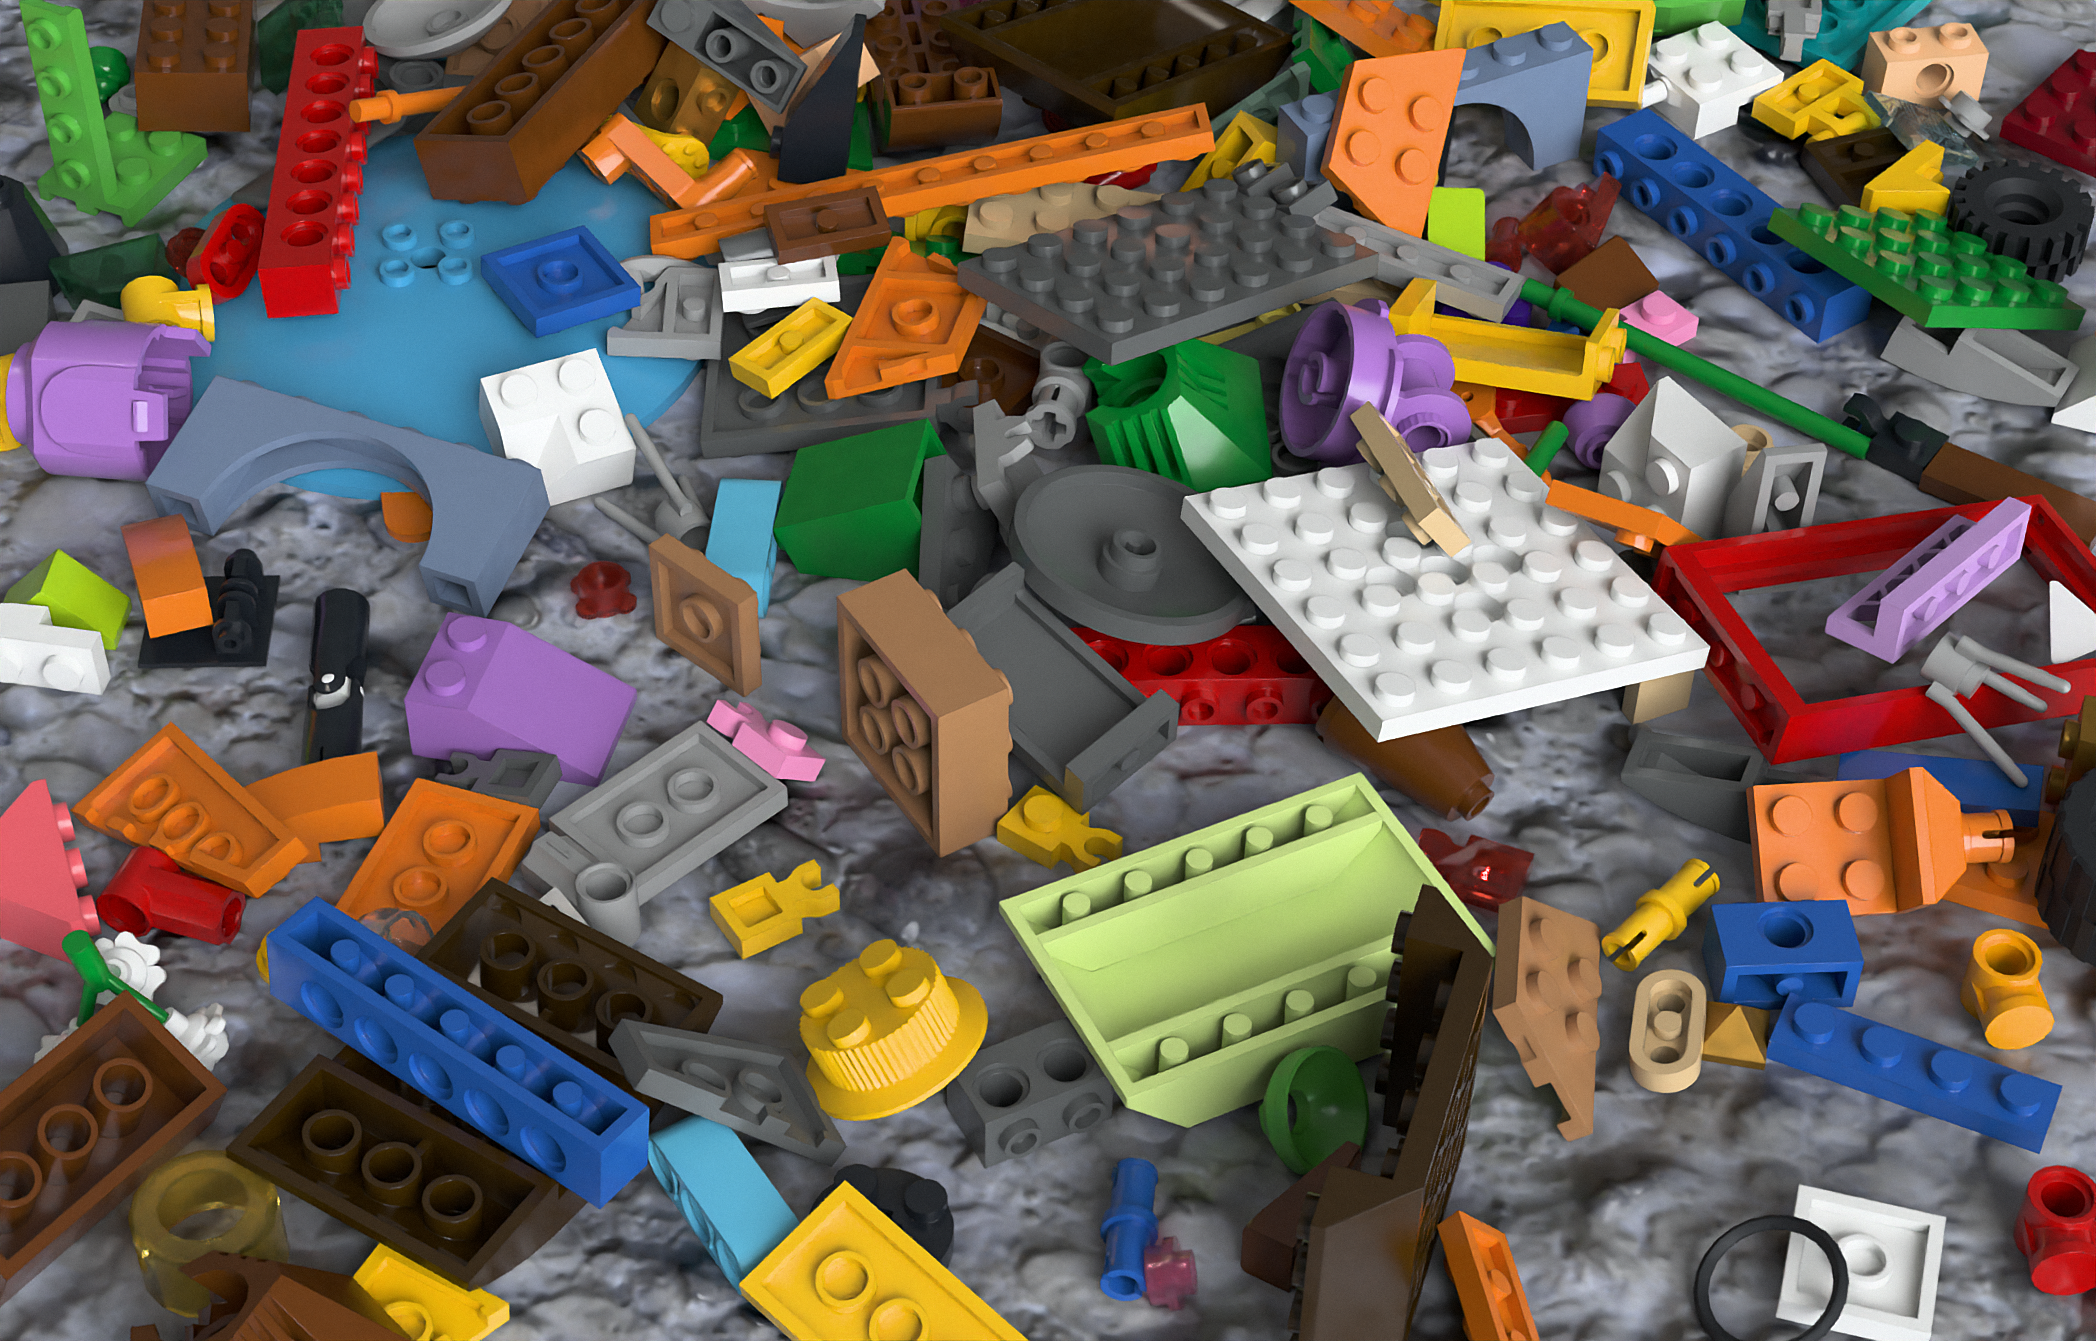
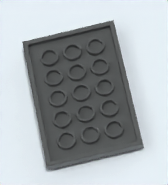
M1211 179L1204 182V186L1187 192L1166 193L1161 196V200L1142 206L1130 205L1121 207L1116 214L1097 220H1079L1073 224V227L1059 232L1034 234L1028 238L1027 242L1011 247L986 249L982 252V256L958 263L957 285L1096 359L1113 366L1378 275L1379 253L1356 243V239L1351 235L1335 233L1317 225L1312 217L1299 214L1288 215L1277 210L1276 202L1271 198L1261 196L1249 197L1237 191V183L1232 180Z

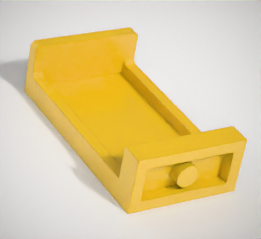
M1414 277L1389 309L1388 319L1393 326L1396 336L1421 334L1440 341L1451 354L1455 366L1454 380L1592 401L1602 382L1610 383L1615 363L1621 364L1626 347L1627 330L1618 328L1620 309L1614 308L1606 309L1590 337L1434 314L1437 281Z

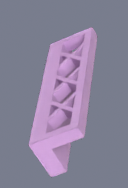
M2009 496L1977 523L1956 514L1830 614L1827 618L1825 633L1893 664L2020 559L2032 506ZM1857 621H1876L1875 630Z

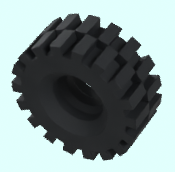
M2006 159L2004 167H1999L1995 161H1990L1983 164L1982 171L1975 166L1968 169L1965 178L1960 176L1956 181L1947 215L1948 222L1946 227L1953 230L1954 233L1965 232L1983 239L1987 242L1985 251L1988 253H1992L1995 256H2007L2024 263L2028 267L2026 274L2034 279H2048L2058 284L2063 282L2065 274L2071 277L2077 272L2078 265L2082 263L2095 214V206H2090L2092 202L2090 194L2088 192L2079 193L2081 184L2073 178L2065 182L2062 180L2064 172L2053 168L2047 173L2041 171L2042 164L2031 161L2029 167L2019 166L2018 160Z

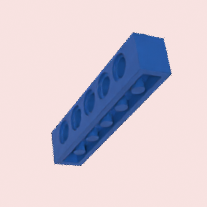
M1649 108L1640 110L1598 129L1592 167L1593 175L1814 342L1819 344L1867 320L1873 296L1871 293L1767 229L1774 208H1784L1782 205Z
M315 896L266 936L271 995L598 1209H601L648 1165L650 1107L320 897Z

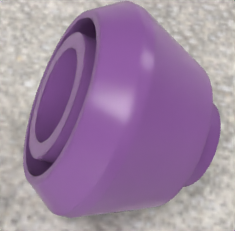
M1596 393L1592 401L1578 400L1569 407L1562 419V423L1569 431V436L1565 441L1582 464L1601 470L1604 447L1637 406L1625 397L1612 393Z

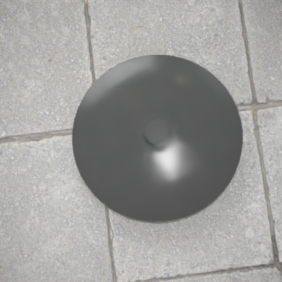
M1097 464L1072 466L1055 470L1035 480L1024 490L1016 504L1008 532V545L1013 561H1016L1025 569L1024 580L1053 608L1095 631L1143 644L1166 646L1195 644L1217 638L1232 630L1244 619L1252 603L1251 597L1180 518L1184 496L1200 493L1174 480L1151 472L1123 466Z

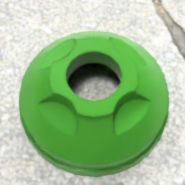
M1321 1045L1293 1051L1280 1062L1267 1085L1264 1102L1259 1106L1261 1127L1264 1134H1267L1275 1153L1289 1169L1297 1174L1306 1175L1347 1141L1361 1146V1151L1364 1147L1369 1124V1104L1366 1087L1355 1063L1338 1048ZM1288 1093L1292 1095L1297 1106V1119L1291 1131L1289 1130L1287 1115Z

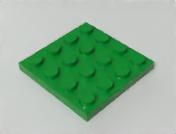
M1801 203L1799 209L1774 208L1767 229L1924 327L2078 331L2086 313L2085 308L2066 298L2069 292L2063 286L2048 280L2032 278L2026 274L2028 267L2016 259L2003 255L1995 256L1992 253L1986 252V241L1969 233H1954L1953 230L1946 227L1947 218L1930 210L1916 209L1914 214H1905L1893 208L1879 207L1875 213L1867 212L1851 205H1840L1839 210L1835 211L1812 203Z

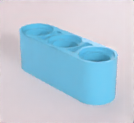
M722 477L719 483L705 556L710 562L733 577L746 581L757 592L758 619H765L768 612L779 546L774 538L773 526L784 495L783 480Z
M692 1114L649 1135L648 1160L656 1178L732 1287L742 1296L739 1283L800 1225V1222L732 1128L697 1114Z

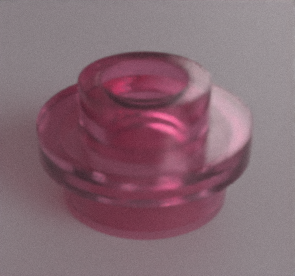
M1176 1236L1163 1237L1162 1245L1146 1246L1144 1269L1151 1305H1168L1171 1312L1184 1311L1186 1295L1197 1294L1198 1290L1197 1268L1193 1250H1181Z

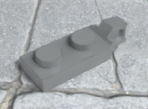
M1766 0L1765 28H1768V35L1780 36L1779 60L1801 62L1804 39H1816V34L1819 32L1822 0Z

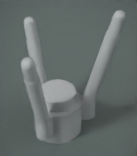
M628 413L625 416V422L669 498L664 500L655 511V531L602 497L594 499V506L648 544L668 533L689 548H695L704 553L707 548L712 522L706 516L694 487L686 475L679 476L678 484L676 483L636 415Z
M1948 632L1936 645L1921 669L1920 676L1932 683L1925 696L1944 707L2016 786L2024 788L2028 785L2027 777L1955 696L1960 693L1967 699H1970L1983 682L2038 713H2043L2047 710L2048 705L2045 701L1991 671V666L2060 693L2069 692L2071 685L2068 681L2051 675L2049 672L1985 648L1966 635H1963L1960 639L1951 632Z

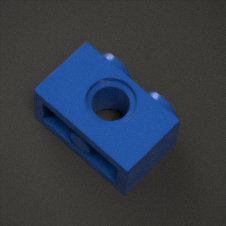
M1847 900L1736 902L1732 904H1711L1701 950L1714 1002L1738 1004L1762 1010H1781L1789 993L1792 992L1832 1007H1853L1864 959Z

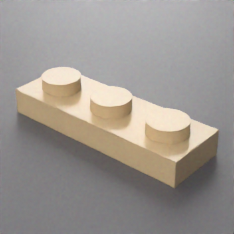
M1368 400L1349 416L1363 437L1355 444L1357 449L1376 472L1380 473L1384 470L1385 474L1378 479V482L1399 508L1408 507V510L1401 515V518L1414 536L1423 545H1426L1433 539L1452 558L1467 546L1471 540L1403 436Z

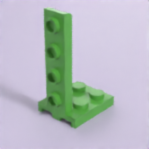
M20 0V11L54 161V166L37 180L40 198L51 201L57 195L75 201L78 211L93 216L104 210L121 216L123 225L133 228L208 157L205 138L183 131H138L137 117L115 110L104 119L81 10L68 5L65 7L58 6L43 0Z

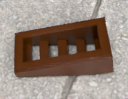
M1350 1141L1345 1142L1249 1221L1242 1230L1240 1266L1244 1272L1288 1293L1292 1289H1296L1297 1286L1292 1285V1276L1297 1254L1303 1240L1297 1238L1296 1235L1305 1196L1308 1191L1321 1194L1330 1164L1361 1172V1146Z

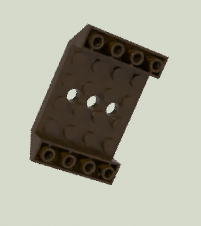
M1422 884L1414 912L1401 910L1397 919L1391 953L1402 955L1403 959L1395 958L1385 996V1001L1396 1003L1397 1007L1389 1006L1380 1039V1048L1391 1050V1053L1384 1052L1382 1055L1374 1093L1386 1096L1382 1125L1396 1128V1134L1406 1136V1138H1400L1397 1149L1388 1147L1380 1176L1330 1164L1321 1194L1307 1192L1302 1205L1296 1235L1297 1238L1303 1240L1297 1254L1292 1276V1285L1297 1286V1290L1293 1298L1287 1325V1331L1292 1332L1290 1341H1408L1439 1236L1437 1225L1444 1220L1466 1145L1493 964L1491 954L1440 890L1434 886Z

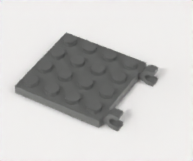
M875 274L839 277L840 302H829L827 304L854 318ZM987 306L981 319L987 318ZM724 312L721 360L708 359L699 441L704 460L725 457L737 458L745 455L780 451H798L800 448L925 418L929 419L936 434H940V422H948L951 427L961 432L974 433L973 408H965L964 406L979 404L977 380L956 383L949 388H942V375L837 400L828 399L824 380L838 351L775 398L770 399L734 378L728 359L781 320L746 329L740 312Z

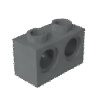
M1067 1016L977 1051L968 1065L947 1084V1109L985 1169L1009 1159L1026 1157L1038 1147L1073 1133L1081 1134L1088 1132L1101 1122L1112 1118L1113 1086Z

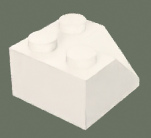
M596 348L480 379L479 417L494 455L505 459H522L534 467L540 468L550 506L632 484L636 446Z
M1666 376L1657 381L1604 447L1597 493L1662 513L1707 541L1716 540L1720 537L1726 501L1741 481L1748 443L1669 376Z

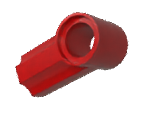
M139 846L133 848L96 899L95 908L100 918L119 933L128 931L133 933L135 937L146 936L154 927L220 946L222 943L230 945L241 929V920L246 907L244 893L216 881L181 872L180 867L165 853L152 847Z

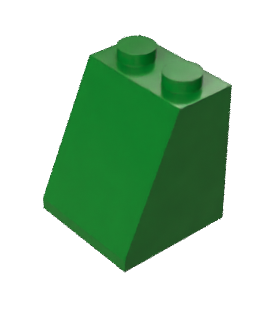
M925 418L798 449L790 476L786 480V489L773 526V533L777 545L782 551L787 552L800 574L873 582L906 568L918 582L924 461L928 458L948 455L929 419Z

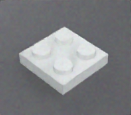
M1799 1184L1792 1216L1808 1220L1825 1230L1839 1245L1847 1262L1849 1277L1847 1301L1838 1321L1830 1330L1877 1341H1929L1932 1331L1946 1217ZM1790 1231L1776 1317L1813 1326L1824 1313L1831 1298L1833 1287L1832 1268L1826 1254L1815 1242L1804 1235Z

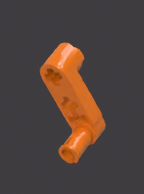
M619 112L592 134V137L576 151L579 158L585 163L592 174L604 184L610 186L628 170L671 211L729 200L749 182L759 176L758 170L751 160L742 151L735 148L726 159L702 180L698 178L692 179L629 119Z

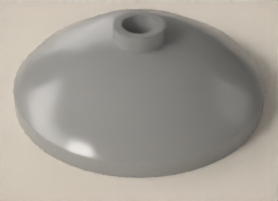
M377 0L367 12L362 26L364 27L367 43L369 46H376L377 52L402 60L438 59L460 54L484 38L504 17L513 0Z

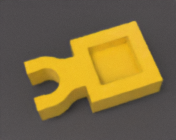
M1036 784L997 823V841L1050 870L1060 860H1063L1070 864L1075 874L1101 865L1102 860L1093 855H1102L1110 861L1117 860L1122 856V836L1107 829L1090 828L1089 812L1081 816L1063 798Z
M813 859L796 867L786 880L779 883L767 872L710 897V916L744 960L802 934V918L823 917L840 910V891L833 883L820 890H810L821 886V867Z

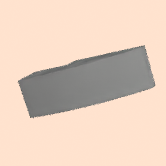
M1906 315L1898 324L1880 356L1913 375L1952 390L1990 400L2048 407L2057 406L2081 368L2015 329L1924 327Z

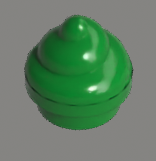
M94 46L89 49L100 103L104 104L119 89L129 85L131 70L127 65L126 56L119 50L107 46Z

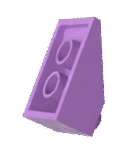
M448 612L404 699L412 755L450 761V756L453 752L473 754L479 760L491 761L498 749L556 754L563 774L559 781L598 787L637 700V689L510 622Z

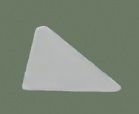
M2051 581L2049 583L2051 661L2054 664L2072 661L2096 650V614L2061 583Z

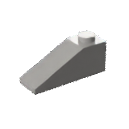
M1816 443L1762 448L1726 501L1719 539L1812 526L1827 456L1825 444ZM1799 582L1736 592L1738 596L1796 591L1798 590Z

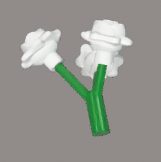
M84 930L72 931L63 939L62 948L84 981L78 1017L70 1021L69 1029L64 1030L61 1036L45 1035L41 1038V1050L35 1053L34 1064L94 1016L96 1003L106 1006L125 989L210 1072L220 1058L224 1057L229 1047L227 1040L229 1034L224 1030L226 1019L222 1017L223 1007L215 1002L207 1009L201 1007L185 1017L173 1007L164 1010L152 1002L154 992L167 978L166 971L160 966H155L160 959V949L157 946L142 944L133 933L128 931L119 933L115 943L108 938H101L94 944L89 934Z

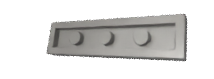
M1328 206L1312 217L1317 225L1335 233L1351 235L1356 239V243L1379 253L1378 275L1369 279L1381 280L1406 289L1414 277L1436 280V301L1466 311L1475 318L1488 319L1496 323L1502 322L1520 296L1524 276L1332 206Z

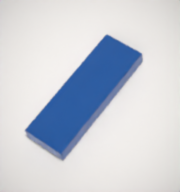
M1860 750L1840 755L1836 781L1885 779L1907 768L1923 767L1960 801L1961 812L1981 813L2005 809L2011 817L2013 826L2038 828L2044 766L2014 763L2028 779V785L2024 788H2019L1993 761Z

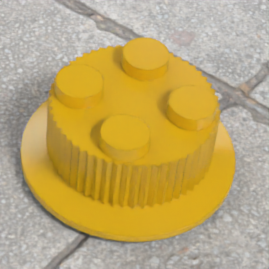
M882 939L870 944L862 951L859 958H854L852 962H847L843 967H839L837 971L832 972L831 976L811 984L800 997V1005L803 1011L800 1013L802 1016L799 1018V1031L803 1042L811 1053L805 1075L817 1095L821 1109L827 1115L841 1120L864 1121L890 1116L913 1107L934 1095L950 1083L972 1060L984 1039L988 1025L987 1006L981 994L974 986L956 977L943 976L937 963L929 953H925L924 950L920 951L919 948L914 949L913 946L901 948L892 939Z

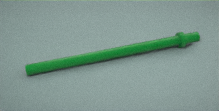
M1530 277L1524 283L1519 296L1521 299L1548 311L1547 318L1558 323L1565 319L1590 332H1593L1605 313L1573 298L1574 292L1563 286L1556 290ZM1619 320L1618 328L1627 330L1626 349L1862 461L1865 460L1872 438Z

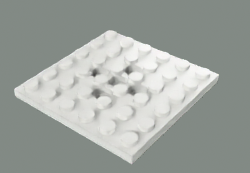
M1482 438L1476 442L1444 448H1429L1423 452L1414 453L1471 540L1467 546L1452 558L1433 539L1426 545H1423L1414 536L1401 518V515L1408 510V507L1404 506L1401 509L1393 502L1378 482V479L1385 474L1384 470L1378 473L1368 462L1338 468L1328 467L1317 472L1285 478L1275 477L1264 482L1232 488H1217L1211 492L1184 496L1180 518L1377 742L1705 667L1710 646L1582 519L1547 505L1545 500L1550 488L1499 438Z

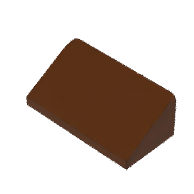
M1615 235L1555 278L1553 288L1559 290L1563 286L1574 292L1573 298L1605 312L1607 308L1621 310L1657 291L1660 283L1622 237ZM1562 319L1563 321H1565V322H1567V323H1569V324H1571V325H1573V326H1577L1579 329H1581V330L1587 332L1588 334H1590V335L1592 334V332H1590V331H1588V330H1586V329H1584V328H1582V327H1580V326H1578V325H1575V324H1573V323H1571V322H1569V321H1567V320H1565V319Z

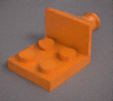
M1923 767L1907 768L1885 779L1757 785L1746 789L1757 903L1801 900H1847L1851 917L1905 914L1937 904L1967 870V863H2009L2014 853V837L1985 839L1982 837L1998 835L1999 831L2013 829L2011 817L2005 809L1981 813L1961 812L1960 801Z

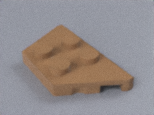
M1520 896L1499 905L1492 1011L1508 1040L1516 1047L1522 1065L1535 1088L1551 1082L1562 1102V1117L1557 1123V1127L1562 1136L1568 1142L1593 1134L1596 1051L1600 1047L1597 1014L1598 997L1602 994V983L1599 976L1601 929L1591 921L1528 897Z

